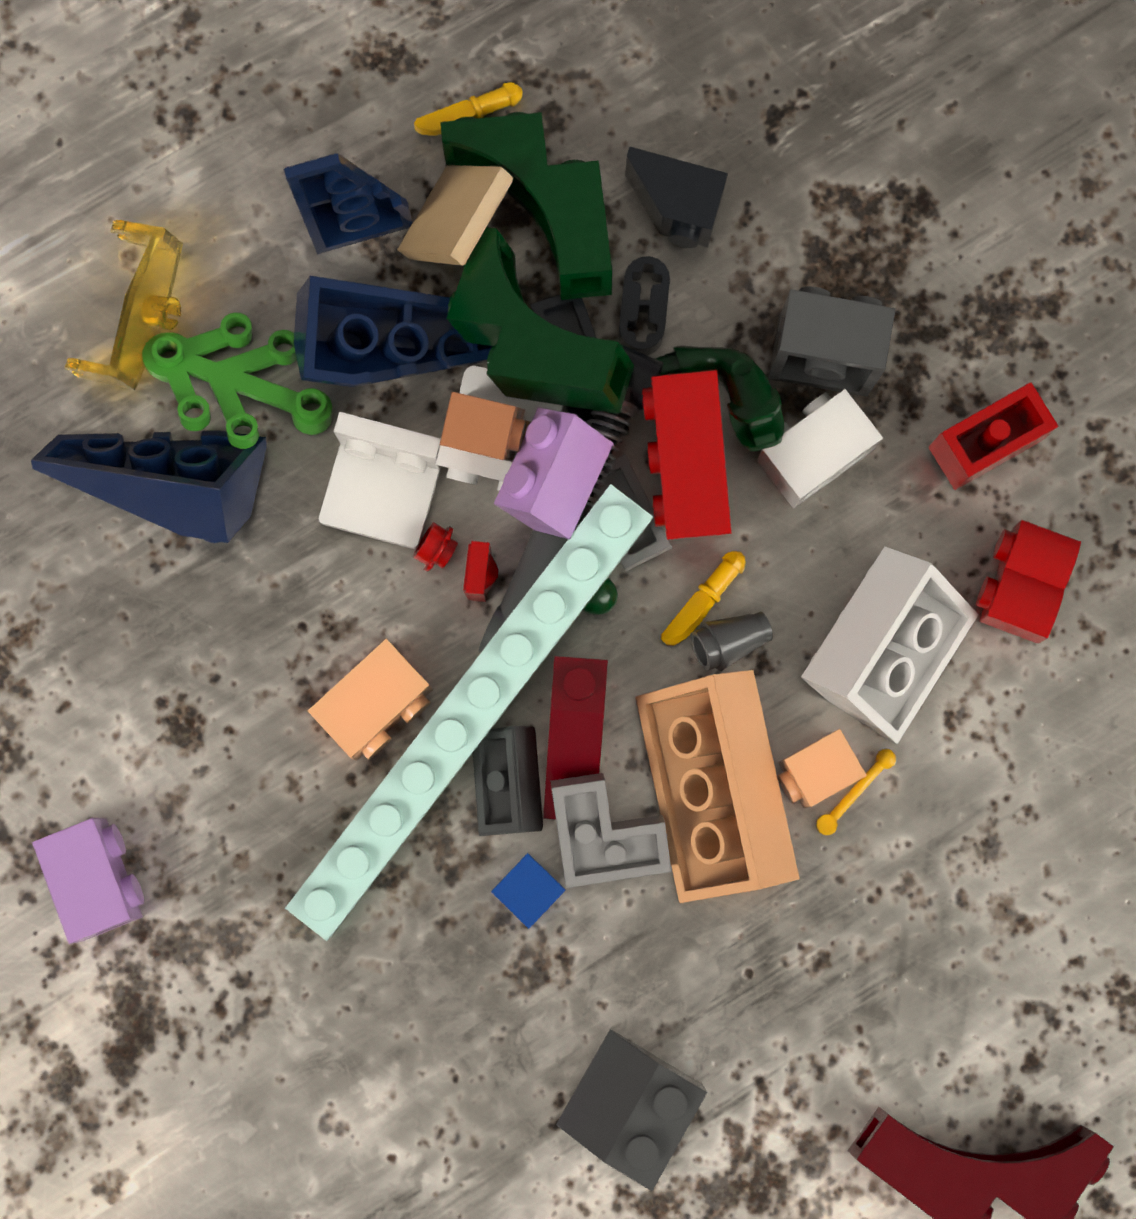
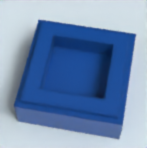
M527 853L491 893L530 929L566 889Z

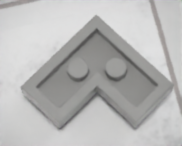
M603 773L551 781L566 888L672 872L663 815L611 823Z

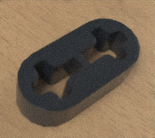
M651 256L639 257L627 267L624 276L620 313V343L647 356L656 352L662 344L668 306L670 275L666 265L657 258ZM643 272L652 273L653 281L661 283L652 286L650 301L640 300L641 285L638 282L632 281L640 280ZM639 312L648 313L647 327L651 331H656V334L650 333L647 335L646 342L636 341L635 332L627 331V328H636Z

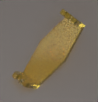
M114 220L110 229L111 233H118L117 238L128 243L145 246L146 250L124 297L110 364L104 365L68 358L64 369L72 371L73 375L87 380L136 390L145 369L142 358L145 344L152 337L160 334L162 328L172 330L179 323L175 319L166 317L167 315L181 316L180 302L171 295L183 243L165 228Z

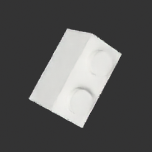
M846 389L833 398L827 392L816 398L803 409L802 412L806 418L792 428L785 422L781 443L762 449L757 459L759 465L793 509L875 450L883 439L882 435Z

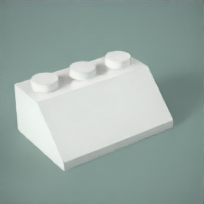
M884 546L801 677L828 702L887 740L898 744L979 614L932 563Z

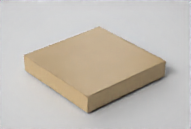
M446 165L397 250L409 260L465 265L512 184L514 177L502 167Z

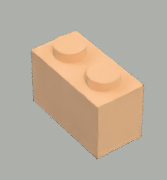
M385 639L317 701L308 712L350 758L357 761L364 754L370 760L391 741L392 738L387 732L402 718L407 724L412 722L430 705L431 702L426 696L433 689L399 651Z

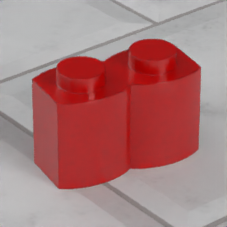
M1024 520L1019 521L1012 528V531L1004 529L993 553V558L1000 560L994 579L986 577L976 600V606L983 608L979 622L1037 644L1046 640L1057 618L1065 588L1079 554L1081 541Z

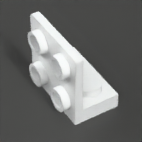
M339 412L334 433L340 442V446L319 514V522L332 528L417 549L442 467L435 465L441 438Z

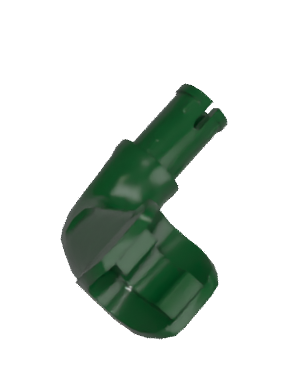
M675 346L673 347V352L654 358L664 363L660 375L717 369L718 383L724 386L731 401L727 404V409L738 441L750 451L766 449L781 443L785 425L781 411L780 395L776 388L772 389L763 370L748 354L733 348Z

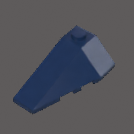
M338 153L283 168L286 180L317 254L408 229L413 223L407 199Z
M311 275L297 292L294 347L300 378L304 381L347 387L362 386L487 362L489 351L493 346L467 343L447 320L450 297Z
M220 430L201 431V440L173 441L171 432H154L152 438L136 442H124V438L120 433L57 435L31 459L32 468L40 473L178 535L199 538L210 543H229L252 514L267 443L266 437L259 436L258 441L252 447L239 449L230 444L227 431ZM235 433L236 435H239V436L247 435V434Z

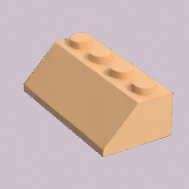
M754 670L713 674L636 696L659 811L665 820L670 862L679 903L755 891L799 880L800 877Z

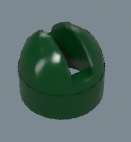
M609 577L582 611L591 615H602L613 609L617 603L618 592Z

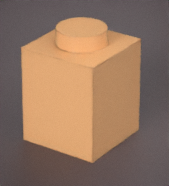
M840 729L831 732L778 762L783 773L777 775V778L784 793L791 803L799 800L803 808L812 807L867 776Z

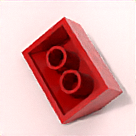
M717 369L652 376V387L642 388L645 421L656 420L657 441L648 442L650 474L660 473L662 495H653L655 527H666L667 540L732 534Z

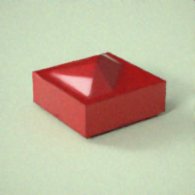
M471 541V544H468L463 591L468 600L486 602L487 595L498 578L499 569L492 556L490 543Z

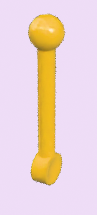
M885 748L878 751L875 759L876 762L866 772L867 776L860 779L829 814H824L817 818L815 826L819 833L822 835L833 834L837 830V820L883 769H890L895 765L896 755L892 750Z

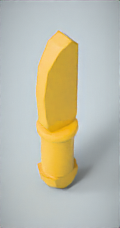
M508 82L504 83L502 87L483 95L471 96L469 100L460 101L417 118L414 122L415 131L421 135L436 136L441 134L440 122L455 121L461 117L483 118V116L505 107L511 106L512 108L522 99V88L515 83Z
M731 551L726 553L722 557L723 561L706 582L699 585V591L694 593L661 634V640L666 645L674 646L685 640L700 625L713 605L721 600L720 596L739 573H743L746 559L741 552Z

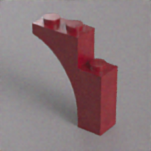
M878 1107L847 1151L858 1162L933 1219H991L993 1214L991 1204L996 1197L1025 1219H1074L1079 1209L1077 1200L1088 1184L1094 1185L1104 1176L1110 1164L1108 1155L1114 1146L1097 1133L1079 1125L1066 1135L1030 1150L999 1154L968 1152L931 1141L912 1131Z

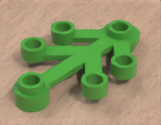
M235 312L226 315L222 319L220 328L188 339L173 332L161 333L152 337L143 348L142 358L146 370L153 377L170 384L178 403L180 423L187 430L200 431L206 428L211 420L209 404L203 397L195 394L189 376L209 383L225 418L228 440L231 445L239 449H247L255 445L259 438V431L256 419L252 415L245 413L237 393L290 412L294 426L304 434H320L327 430L332 423V403L324 392L314 388L296 392L250 375V373L276 364L290 365L297 360L294 347V333L289 330L274 332L269 337L268 345L218 362L201 357L227 346L242 348L251 342L253 332L250 319L245 314ZM236 326L245 329L241 334H231L228 332ZM283 343L292 346V349L286 352L278 351L275 348ZM165 352H177L171 358H163L160 356ZM309 403L320 405L314 411L305 410L302 406ZM197 408L203 411L196 418L186 416L187 411ZM240 426L251 428V432L244 436L236 435L234 430Z

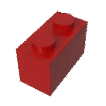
M1030 382L941 432L928 448L953 489L957 490L1040 443L1059 426L1034 385Z

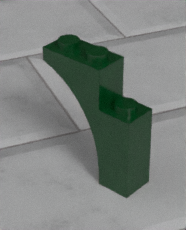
M512 112L498 117H461L455 121L440 122L446 165L502 167L514 177L506 193L525 208L543 232L556 264L561 300L612 295V263L599 160L588 162L568 160L561 164L548 165L542 112L529 114Z
M486 227L464 265L457 290L450 297L447 320L467 343L493 346L488 354V370L486 374L505 397L620 414L635 366L618 341L597 339L569 332L547 322L534 313L526 305L518 285L515 253L497 228Z

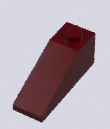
M554 656L543 819L556 820L551 781L599 774L608 660Z

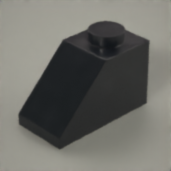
M629 146L625 176L659 234L668 236L670 242L681 247L695 248L697 245L708 247L728 173Z

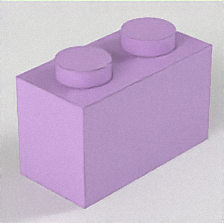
M538 407L526 430L519 452H517L509 471L505 475L494 504L535 531L570 540L614 443L575 414Z
M91 818L32 842L69 944L86 941L143 917L139 905L144 904L143 892L137 878L133 874L127 875L121 859V855L126 853V848L122 835L115 824L109 826L107 819Z

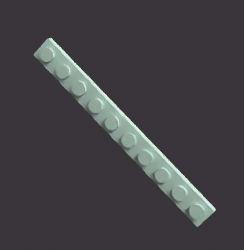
M612 484L609 485L573 532L571 539L566 541L285 907L286 910L324 940L328 941L646 529L654 518L651 514Z

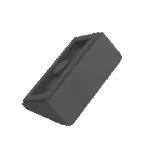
M510 726L491 729L473 752L479 836L542 831L543 817L535 728L533 726Z

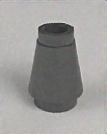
M761 611L755 614L702 622L700 629L691 633L693 650L700 665L706 671L714 668L723 671L773 639L769 620Z

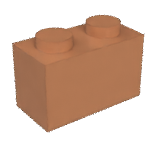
M451 392L440 445L500 460H514L516 451L519 452L520 445L531 421L523 420L525 409Z

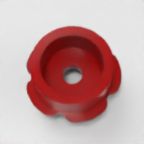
M433 522L423 535L419 547L413 554V558L425 565V571H430L434 564L443 569L452 557L458 542L451 538L453 534L451 526L445 529Z

